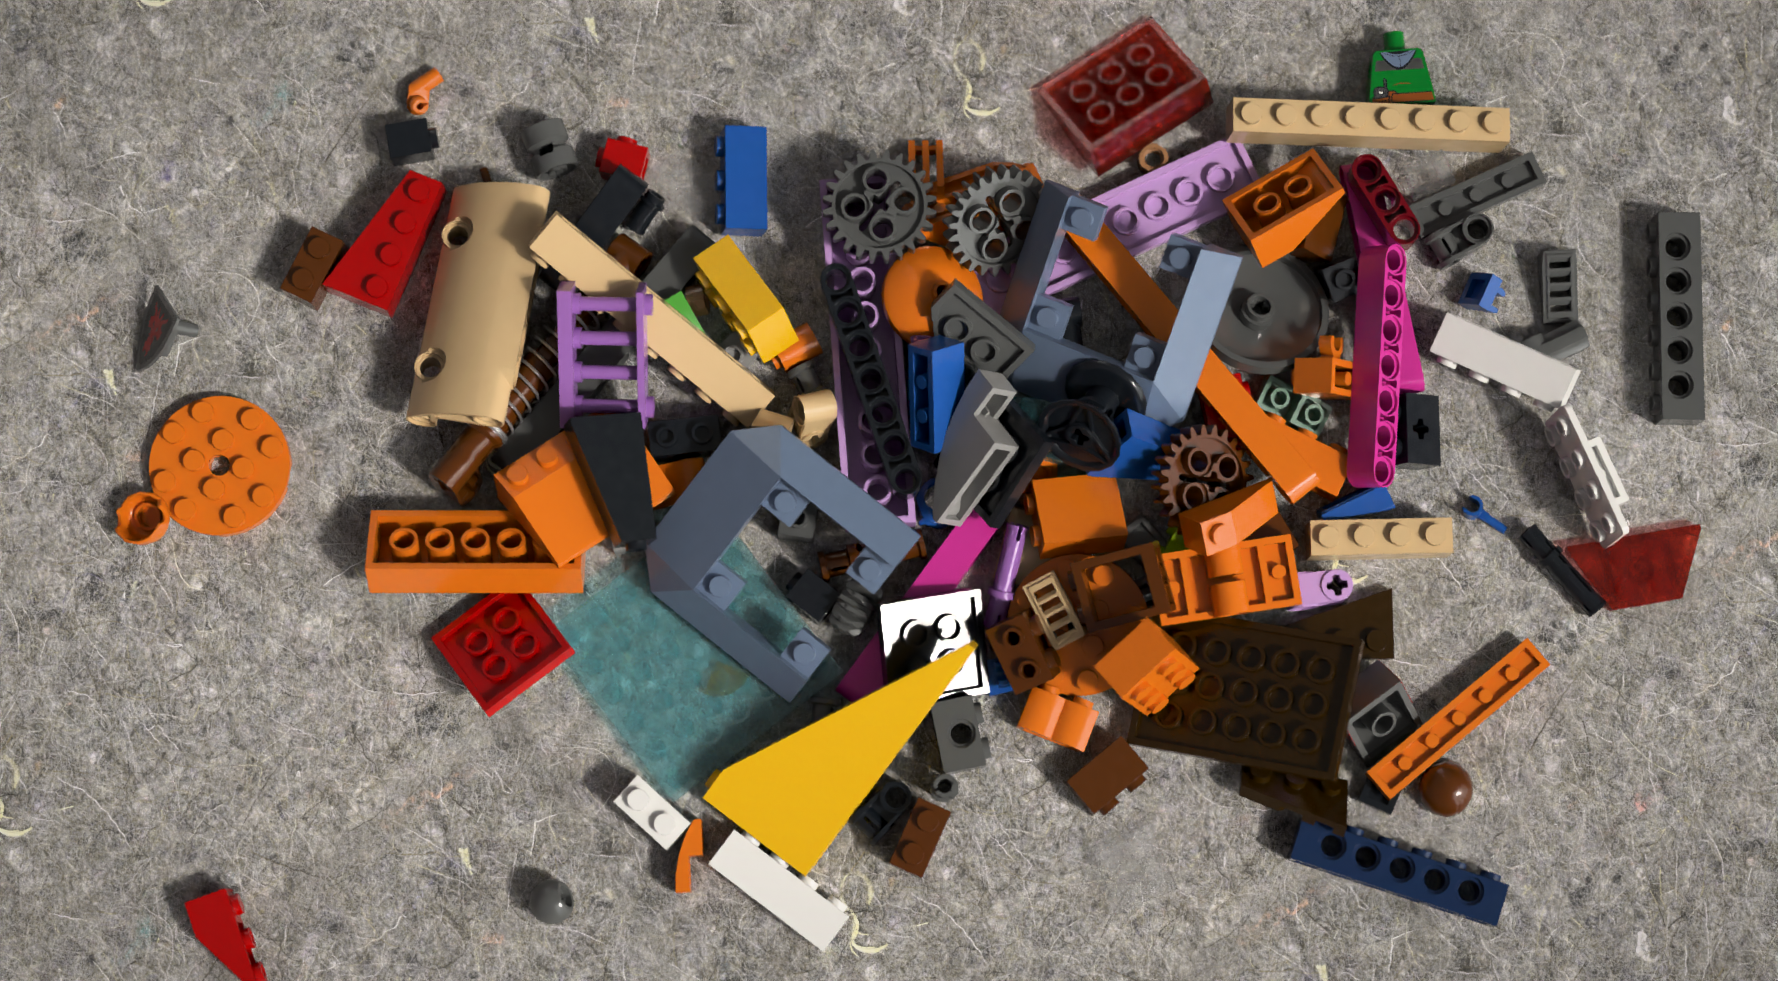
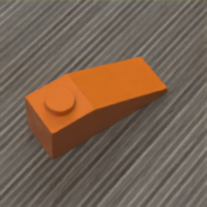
M1266 479L1179 513L1185 547L1202 555L1210 556L1239 544L1278 513L1273 482L1271 479Z

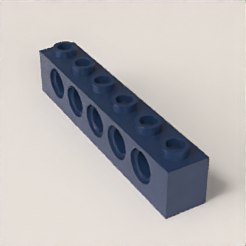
M1302 818L1298 820L1286 860L1489 927L1497 926L1509 888L1508 884L1500 882V875L1486 870H1480L1478 875L1466 871L1467 864L1446 858L1444 864L1432 860L1433 853L1415 847H1412L1411 852L1397 848L1399 842L1386 837L1378 836L1377 841L1363 837L1365 831L1347 825L1343 838L1332 833L1333 827L1318 821L1313 826L1301 821ZM1324 837H1333L1338 842L1339 849L1335 856H1328L1322 851L1321 842ZM1361 847L1367 848L1373 856V861L1367 868L1358 865L1355 859V854ZM1394 859H1400L1406 864L1407 872L1402 879L1395 878L1390 872V864ZM1429 870H1434L1440 875L1441 884L1436 890L1429 889L1424 883V876ZM1463 881L1471 883L1475 889L1474 898L1469 902L1464 901L1458 893L1459 886Z

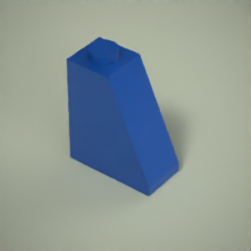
M1126 408L1114 419V425L1117 427L1121 439L1119 458L1111 467L1101 471H1086V474L1091 477L1159 480L1158 477L1151 474L1152 470H1160L1161 467L1155 460V456L1166 455L1161 445L1171 444L1170 435L1180 434V430Z

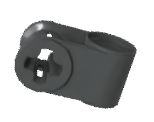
M1474 213L1452 225L1437 230L1423 241L1425 245L1431 246L1440 262L1438 268L1442 271L1463 260L1471 253L1483 248L1494 232V225L1487 215ZM1472 224L1481 226L1485 233L1484 238H1472L1468 234L1467 227Z

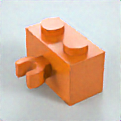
M1322 335L1319 337L1318 342L1321 357L1295 358L1294 368L1291 373L1293 393L1324 400H1351L1353 362L1340 359L1344 347L1343 338H1334L1333 335Z

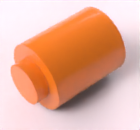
M807 322L794 328L799 341L771 359L776 370L782 367L787 373L794 367L823 353L816 336Z

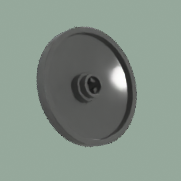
M1246 244L1227 248V250L1244 257L1212 342L1211 350L1224 363L1249 373L1277 374L1292 370L1295 358H1310L1319 347V337L1325 335L1327 331L1329 305L1322 284L1309 267L1290 254L1262 268Z

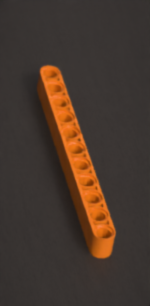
M1103 222L1098 239L1095 241L1066 231L1064 237L1147 335L1168 342L1179 310L1108 226ZM1210 348L1195 389L1196 394L1208 407L1213 406L1220 415L1218 419L1232 436L1236 434L1241 440L1239 445L1246 449L1249 457L1265 476L1272 480L1273 485L1290 504L1294 505L1321 483L1319 477Z

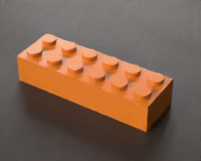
M371 510L365 573L370 593H584L586 551L558 568L508 510Z

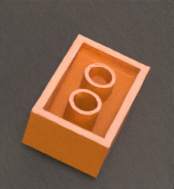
M1314 148L1224 198L1222 202L1233 227L1261 267L1264 268L1292 252L1344 195L1345 191Z

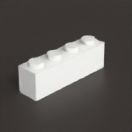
M1448 312L1430 349V352L1438 355L1437 362L1456 369L1457 364L1469 368L1468 375L1484 383H1488L1490 378L1502 383L1500 390L1520 398L1522 393L1534 397L1535 399L1532 404L1549 412H1552L1554 407L1559 409L1561 406L1566 405L1581 372L1578 368Z
M734 829L708 864L824 952L848 920L849 916L844 913L847 906L832 894L825 899L815 891L819 886L807 875L800 874L799 877H796L787 870L789 864L774 852L770 856L758 848L761 842L745 830L740 834Z

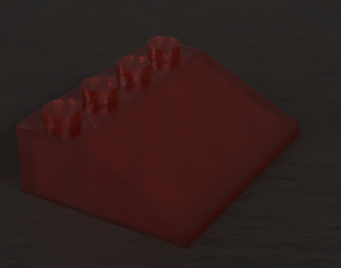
M1152 16L1036 89L1038 95L1079 155L1098 177L1214 103L1206 76Z

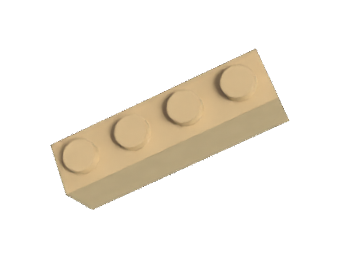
M1452 517L1310 520L1305 525L1306 561L1447 558L1454 553Z

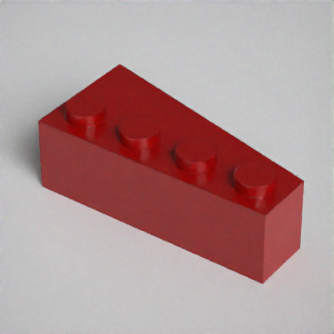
M409 170L322 285L328 293L393 318L447 194L443 183Z

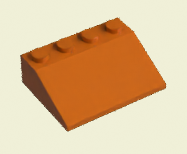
M591 413V414L588 415V416L608 415V414H620V413ZM565 430L493 475L498 499L558 568L609 537L565 434ZM645 446L652 505L654 508L673 496L675 489Z

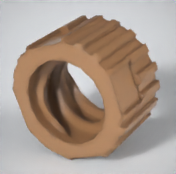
M1157 143L1147 144L1139 151L1137 166L1143 174L1154 171L1168 164V152ZM1155 153L1159 155L1161 159L1160 164L1157 167L1148 165L1145 161L1147 154Z
M701 284L686 287V300L695 316L708 315L710 313V303L703 292L704 288Z

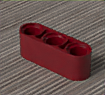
M1372 154L1358 156L1347 173L1349 186L1385 244H1398L1404 251L1408 250L1420 234V225L1382 162ZM1361 166L1369 168L1373 172V179H1361L1357 174V168ZM1378 196L1387 197L1391 201L1392 208L1389 210L1380 209L1376 205L1375 198ZM1398 225L1406 227L1410 232V239L1401 240L1397 238L1394 234V227Z

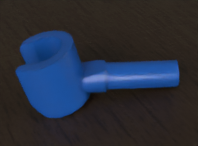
M1469 496L1468 499L1475 503L1479 509L1476 512H1470L1462 507L1463 516L1469 520L1478 518L1503 534L1508 527L1483 509V502L1478 496Z

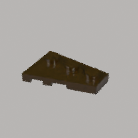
M1392 588L1287 624L1285 627L1361 639L1365 642L1361 660H1393Z

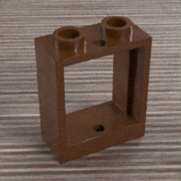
M1158 540L1070 563L1071 571H1068L1069 584L1073 592H1078L1081 605L1077 606V614L1080 624L1083 627L1087 626L1088 633L1169 613L1177 609ZM1141 554L1155 606L1098 620L1085 569Z

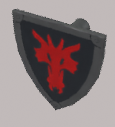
M155 285L149 299L139 333L136 369L139 372L151 367L161 356L167 357L177 334L195 338L199 330L197 324L180 321V318L159 285Z

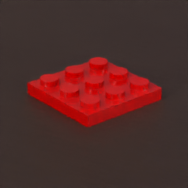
M490 593L431 637L437 648L489 718L576 653L531 593Z

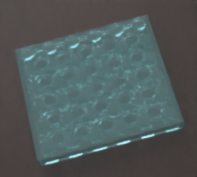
M738 536L720 560L747 580L748 583L728 608L784 651L801 628L805 627L810 632L812 631ZM646 556L555 625L576 652L565 660L673 803L843 673L842 669L828 653L791 703L787 702L651 593Z

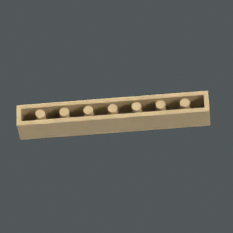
M1233 97L1226 108V143L1500 153L1510 142V108Z
M557 210L529 242V248L533 250L530 256L545 269L549 265L560 273L558 277L560 281H575V290L579 288L587 296L636 297L639 282L642 281ZM647 286V294H653V315H647L648 354L654 359H657L659 355L670 364L667 369L680 381L683 382L688 378L697 386L694 390L695 393L704 401L711 404L714 400L724 409L721 414L732 424L738 426L741 422L749 428L761 408L765 409L775 397L774 391ZM607 311L616 319L613 325L618 330L637 332L636 312Z

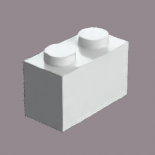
M638 775L613 801L668 852L682 838L691 825L687 819Z

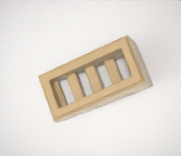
M1054 570L1022 586L1035 614L1039 616L1043 629L1055 651L1087 634L1085 627L1080 624L1078 614ZM1052 583L1055 590L1037 599L1034 592ZM1059 596L1061 603L1046 611L1042 609V604ZM1065 609L1068 614L1067 616L1052 624L1049 622L1048 617ZM1070 622L1073 623L1075 628L1060 636L1056 635L1055 630Z

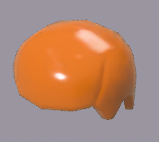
M139 491L127 496L121 507L116 510L118 525L115 527V531L126 543L147 545L157 542L165 535L169 527L170 515L168 505L156 493Z

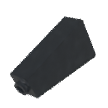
M641 412L571 417L564 424L565 434L614 548L625 547L626 552L647 550V545L656 540L657 536Z

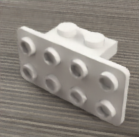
M1570 404L1563 405L1545 421V436L1548 443L1552 447L1555 446L1563 475L1566 478H1570L1575 489L1574 497L1578 507L1586 512L1590 521L1589 529L1593 539L1596 542H1600L1601 546L1605 549L1629 533L1628 525L1619 508L1620 505L1629 501V497L1600 436L1588 441Z

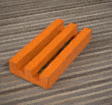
M908 140V163L912 160L915 161V155H922V170L926 171L923 183L930 182L929 155H936L937 187H933L926 195H944L943 140H936V145H929V140H922V146H915V140Z

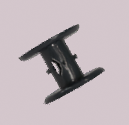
M1085 360L1074 365L1066 375L1065 392L1068 399H1061L1047 405L1040 414L1039 427L1054 442L1050 451L1061 461L1083 471H1101L1111 467L1120 456L1121 439L1117 427L1114 425V419L1126 408L1145 415L1147 402L1140 385L1125 370L1103 360Z

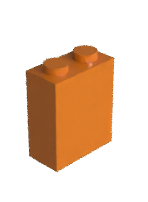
M1078 475L1032 480L1029 493L1024 494V509L1026 515H1032L1033 525L1030 526V539L1032 546L1038 547L1040 559L1056 558L1069 554L1113 552L1124 549L1128 531L1116 478Z

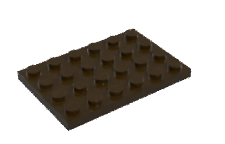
M1158 615L1153 616L1152 621L1160 627ZM1230 617L1160 627L1180 645L1200 669L1194 673L1195 679L1182 690H1175L1168 697L1169 702L1161 711L1155 714L1151 712L1146 716L1135 707L1133 708L1127 743L1130 746L1337 783L1365 644L1363 640Z

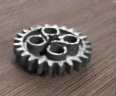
M874 149L870 151V159L865 160L860 153H857V164L853 165L848 160H845V173L839 170L833 171V176L838 183H826V189L833 193V195H824L822 198L824 204L832 206L822 210L823 217L833 218V220L826 224V230H837L833 237V242L839 243L845 240L843 252L846 254L855 248L856 260L858 261L864 253L869 254L870 264H874L877 255H882L884 263L888 264L889 254L893 253L901 261L904 248L912 254L915 253L914 240L922 244L926 242V237L921 232L922 230L929 232L933 230V225L926 220L936 218L937 211L928 208V206L936 204L937 198L933 195H926L933 189V183L927 182L922 184L926 177V171L922 170L914 173L916 161L912 160L905 166L902 164V153L895 160L890 159V153L887 149L882 158H877ZM873 176H880L886 181V184L881 189H872L867 185V181ZM898 182L900 184L899 188L886 200V211L879 209L871 219L869 226L864 231H860L859 227L873 214V202L878 205L881 204L892 185ZM908 197L914 202V205L911 209L903 211L898 209L894 203L898 198ZM851 203H858L864 207V212L860 216L852 217L845 212V209ZM879 224H886L890 226L892 233L886 238H879L873 233V229Z
M999 164L997 172L986 166L984 177L973 172L974 182L970 185L966 181H962L963 193H952L957 202L956 204L945 206L952 216L942 219V222L949 228L942 234L949 241L946 247L953 253V257L970 272L975 270L983 276L988 271L993 277H996L999 268L1006 274H1010L1011 264L1015 263L1017 265L1043 189V183L1026 169L1022 171L1016 165H1012L1008 169L1003 164ZM1008 194H1010V196L1008 197V199L1005 200V201H1003L1004 198H1005V196H1007ZM987 197H989L991 207L998 212L997 218L987 205ZM980 212L979 216L973 220L974 216ZM1023 221L1021 226L1016 229L1017 225ZM999 223L1010 239L1009 244H1007L1005 234L997 228ZM993 240L992 243L988 247H986L987 243Z

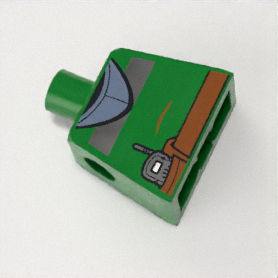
M1402 31L1384 33V50L1374 51L1369 58L1365 102L1434 105L1436 102L1435 93L1422 49H1405L1404 32Z

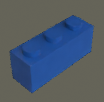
M725 125L720 136H715L714 141L715 157H720V170L715 171L714 178L715 191H720V204L715 206V225H720L721 236L762 237L767 231V127Z
M937 335L908 344L910 443L912 447L933 454L939 453L942 450L951 419L965 392L964 342Z

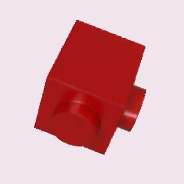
M617 136V140L607 138L605 148L599 147L595 167L599 168L601 179L604 180L610 178L619 164H622L644 180L650 159L649 148L637 145L635 139L625 136Z

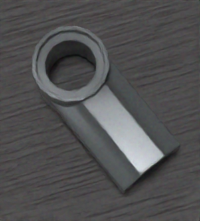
M1577 320L1545 335L1539 333L1520 342L1560 361L1590 347L1588 335L1584 327Z

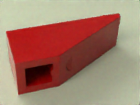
M224 888L184 903L195 937L241 981H267V975L262 962H256L252 949L256 947L253 933L250 927L244 928L240 916L245 913V909L238 893L233 894L232 889Z

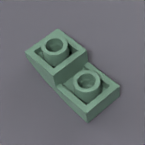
M1265 374L1253 398L1265 413L1272 412L1286 420L1285 425L1296 430L1299 427L1305 428L1315 433L1318 438L1333 409L1332 406L1318 398L1293 393L1292 386L1271 374Z

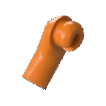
M435 67L408 85L406 106L408 111L414 115H422L428 110L430 90L444 81Z

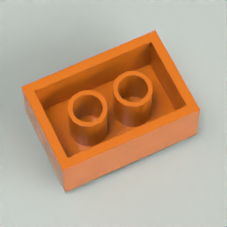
M1148 617L1094 665L1095 669L1123 700L1146 716L1151 712L1155 714L1161 711L1168 704V697L1175 690H1182L1195 679L1194 673L1200 669L1180 645Z

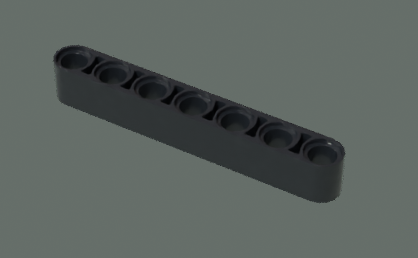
M840 263L829 264L821 272V291L892 493L896 497L904 500L912 499L921 489V471L850 270L845 265ZM832 275H840L846 280L844 287L837 290L828 287L826 282ZM844 308H853L857 312L858 316L853 322L846 323L839 319L838 313ZM859 340L866 342L869 346V351L863 356L854 355L849 350L853 342ZM870 373L876 374L880 378L881 384L875 389H867L861 384L863 376ZM882 406L887 407L893 413L892 418L884 423L876 421L872 416L873 411ZM890 440H898L903 444L904 451L898 456H891L885 452L884 445ZM902 473H909L914 476L916 484L913 488L904 490L897 486L896 478Z

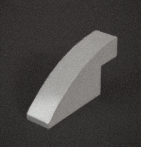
M978 369L955 409L945 435L936 473L933 499V519L936 523L961 527L1019 448L998 420L1017 393L1001 373Z

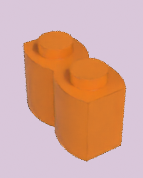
M1045 683L1040 684L1039 688H1031L1016 728L1073 751L1083 753L1099 714L1098 711L1092 709L1094 703L1078 696H1074L1072 701L1059 696L1060 689Z

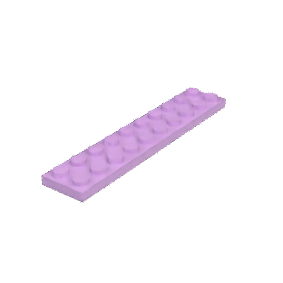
M1226 138L1096 196L1091 200L1109 206L1103 222L1130 254L1136 257L1167 243L1170 235L1174 232L1184 235L1228 215L1222 200L1260 178L1243 143H1226ZM1006 237L1007 244H1009L1010 239L1009 237ZM1065 237L1045 294L1050 296L1096 275ZM1015 263L1011 264L1010 274H1006L999 268L996 277H993L988 271L981 276L974 270L981 285L983 302L999 315L1016 268ZM937 288V294L939 295L943 291L941 288Z

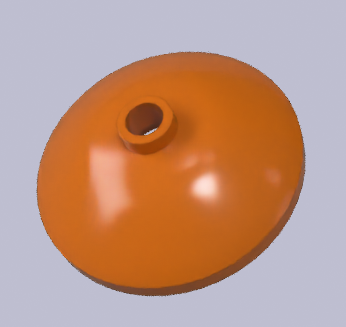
M937 246L915 248L914 254L909 251L904 253L901 261L897 258L884 277L881 293L883 310L892 329L909 344L911 343V336L914 335L934 337L931 305L938 297L937 288L944 290L956 278L983 301L981 285L974 270L970 272L953 257V253L950 250Z

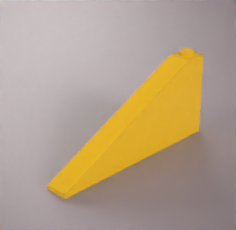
M972 640L730 764L722 772L717 768L704 784L709 790L703 796V799L802 875L806 876L979 644Z

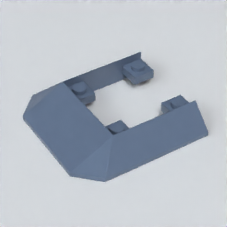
M1048 179L1045 180L1000 312V316L1035 344V351L1007 380L1015 390L1051 404L1061 399H1068L1065 392L1066 375L1074 365L1085 360H1103L1119 366L1137 381L1143 390L1147 402L1145 416L1165 423L1170 427L1184 421L1244 256L1211 243L1206 245L1178 233H1172L1159 268L1190 279L1171 334L1168 342H1165L1140 331L1137 332L1124 363L1063 338L1074 305L1045 294L1066 231L1091 241L1097 240L1109 206L1079 195V191Z
M783 425L732 430L656 527L657 539L650 545H647L646 550L651 593L787 702L791 703L832 648L807 628L803 627L787 648L782 651L728 608L748 581L720 560L761 506L765 507L788 527H791L808 504L812 502L866 545L846 573L872 594H875L916 544L921 535Z

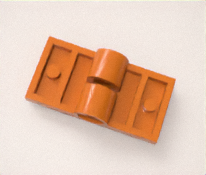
M1291 534L1241 541L1235 546L1210 556L1202 555L1191 549L1162 553L1177 609L1158 615L1160 627L1302 605Z

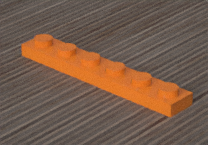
M1526 638L1368 770L1365 775L1389 801L1551 664L1531 641Z

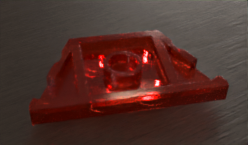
M1696 524L1625 536L1605 549L1601 546L1600 542L1567 546L1564 549L1569 559L1572 558L1583 572L1585 580L1607 602L1605 606L1610 612L1683 598L1701 526Z

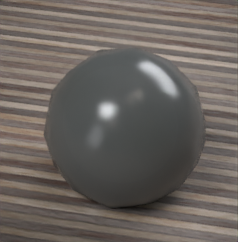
M550 879L544 880L534 887L530 895L529 905L531 913L538 921L548 925L559 924L572 913L574 899L571 890L564 882Z

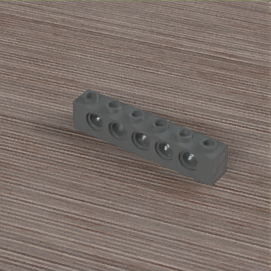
M1658 212L1651 219V222H1648L1646 225V242L1651 243V257L1647 258L1646 272L1647 277L1652 278V291L1648 292L1647 309L1649 312H1653V325H1650L1648 328V344L1653 346L1654 360H1650L1648 367L1649 380L1654 381V394L1650 395L1649 412L1650 415H1655V425H1698L1705 420L1700 212ZM1666 243L1675 244L1679 248L1680 256L1677 258L1670 256L1665 249ZM1667 277H1673L1679 281L1681 286L1680 292L1671 291L1667 287ZM1668 311L1676 312L1680 316L1681 326H1673L1668 322ZM1668 346H1676L1681 350V361H1675L1669 357ZM1669 380H1676L1682 385L1683 393L1681 396L1670 392L1668 388Z

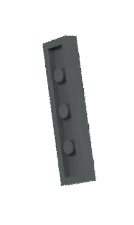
M1533 152L1526 153L1409 205L1420 225L1419 241L1471 214L1483 213L1544 186L1547 181Z

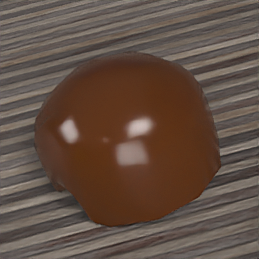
M1442 760L1433 763L1425 770L1419 782L1418 790L1421 802L1432 814L1443 817L1460 814L1469 804L1473 794V782L1469 772L1457 762Z

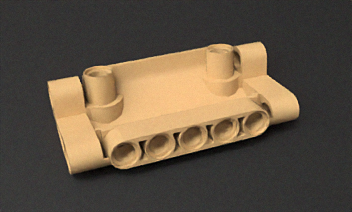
M478 182L454 188L447 223L442 230L443 242L420 353L414 363L415 377L406 415L408 422L423 427L437 426L438 419L488 427L504 426L511 390L515 389L540 269V264L530 256L533 250L529 248V242L545 223L550 198V191L546 188L516 182ZM457 236L467 238V241L462 245L455 246L451 244V240ZM431 366L441 369L434 377L423 375L424 371Z

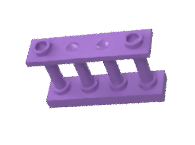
M575 281L560 282L557 289L560 428H564V424L571 417L583 416L584 413L621 414L641 412L643 429H646L648 419L654 418L655 398L654 396H648L647 315H653V294H647V282H639L636 297L582 296L581 293H575ZM581 311L636 312L637 332L582 331V327H576V314H581ZM582 345L637 346V366L583 365V361H577V348L581 349ZM583 379L637 380L638 400L584 399L583 395H578V382L582 383Z

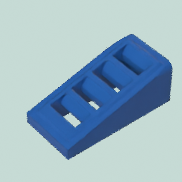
M1387 487L1359 488L1316 509L1315 513L1321 520H1337L1391 510L1395 508V505Z

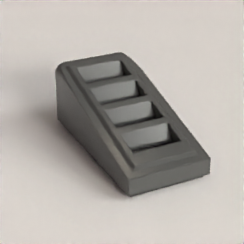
M1576 249L1541 251L1537 255L1542 324L1570 323L1574 320L1578 321ZM1565 262V268H1549V263ZM1550 277H1566V282L1550 283ZM1567 291V297H1550V292ZM1568 305L1569 311L1550 312V306Z

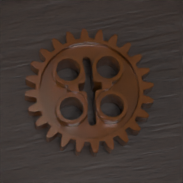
M1199 424L1192 425V427L1180 428V434L1170 435L1171 444L1161 445L1166 455L1155 456V460L1161 467L1160 470H1152L1151 474L1159 478L1158 483L1151 485V489L1159 490L1160 495L1154 499V503H1163L1164 507L1159 515L1160 517H1170L1167 526L1169 528L1178 527V535H1182L1179 513L1246 487V482L1254 479L1253 475L1246 474L1245 469L1251 465V461H1242L1241 459L1246 449L1235 448L1238 438L1228 437V430H1217V425ZM1179 475L1187 478L1196 477L1200 481L1223 483L1226 485V489L1222 487H1209V485L1204 483L1181 481Z

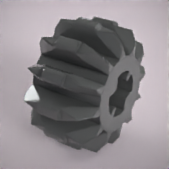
M852 578L844 590H842L832 609V613L829 616L831 625L846 636L849 635L853 638L861 636L876 614V603L881 602L883 599L882 589L879 588L875 594H872Z

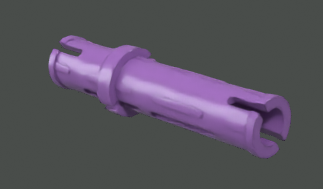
M1007 522L1006 524L1007 528L993 586H989L987 592L990 595L985 620L983 621L985 627L989 628L991 625L1007 618L1010 602L1014 600L1015 596L1013 590L1027 531H1029L1028 526L1018 523L1014 525L1015 523Z

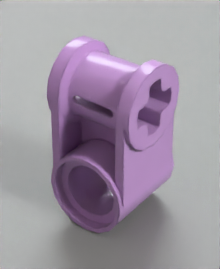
M1339 569L1297 572L1302 605L1287 607V611H1302L1343 603L1353 590L1351 576ZM1333 579H1337V583L1345 587L1340 591L1339 595H1335L1334 590L1327 589V586L1331 584Z

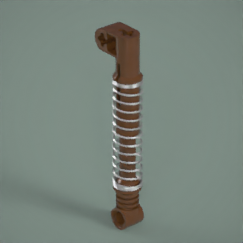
M624 233L617 236L606 251L638 279L644 274L653 258L652 252ZM579 288L575 290L576 293H581L582 296H587ZM581 311V314H576V327H582V331H590L589 329L597 330L600 328L598 319H608L610 314L604 311L602 315L605 317L597 315L599 314L597 311ZM551 315L552 320L557 324V316ZM593 319L596 321V327L589 326ZM543 325V330L548 334L545 340L539 336H534L535 341L540 345L536 351L526 346L527 354L521 359L516 387L514 390H511L504 426L488 427L467 423V427L428 473L432 485L463 507L470 503L481 488L483 478L478 469L495 448H501L505 441H508L506 434H513V425L523 422V413H531L530 405L540 401V392H548V383L557 381V375L554 371H558V368L555 367L558 363L557 325L554 329Z

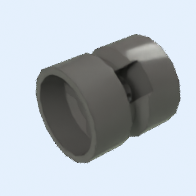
M551 118L537 122L520 133L527 153L534 155L530 162L538 181L556 179L572 172L579 166L572 145L566 144L569 136L562 118Z

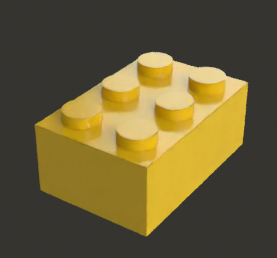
M726 235L693 258L699 269L695 276L704 288V294L713 307H718L722 312L721 316L732 332L736 331L740 336L739 340L750 356L756 353L765 364L799 341L783 306L729 235Z

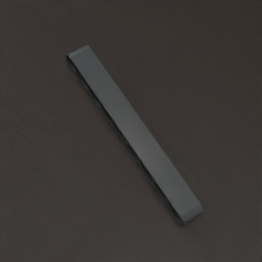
M695 225L690 226L642 282H647V286L664 300L680 291L684 295L685 288L695 282L697 279L695 273L699 271L693 258L715 242ZM612 316L600 331L620 330L613 325L616 319ZM587 345L577 357V361H583V365H624L636 351L637 346ZM559 379L514 430V433L508 437V441H505V444L497 450L492 458V462L501 469L505 468L564 431V428H560ZM583 379L582 383L578 382V395H583L584 399H595L610 379Z

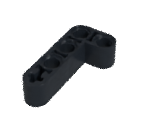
M619 164L575 226L603 248L649 184L625 166ZM551 265L547 269L543 268L538 276L541 281L557 291L561 282L558 279L560 273Z

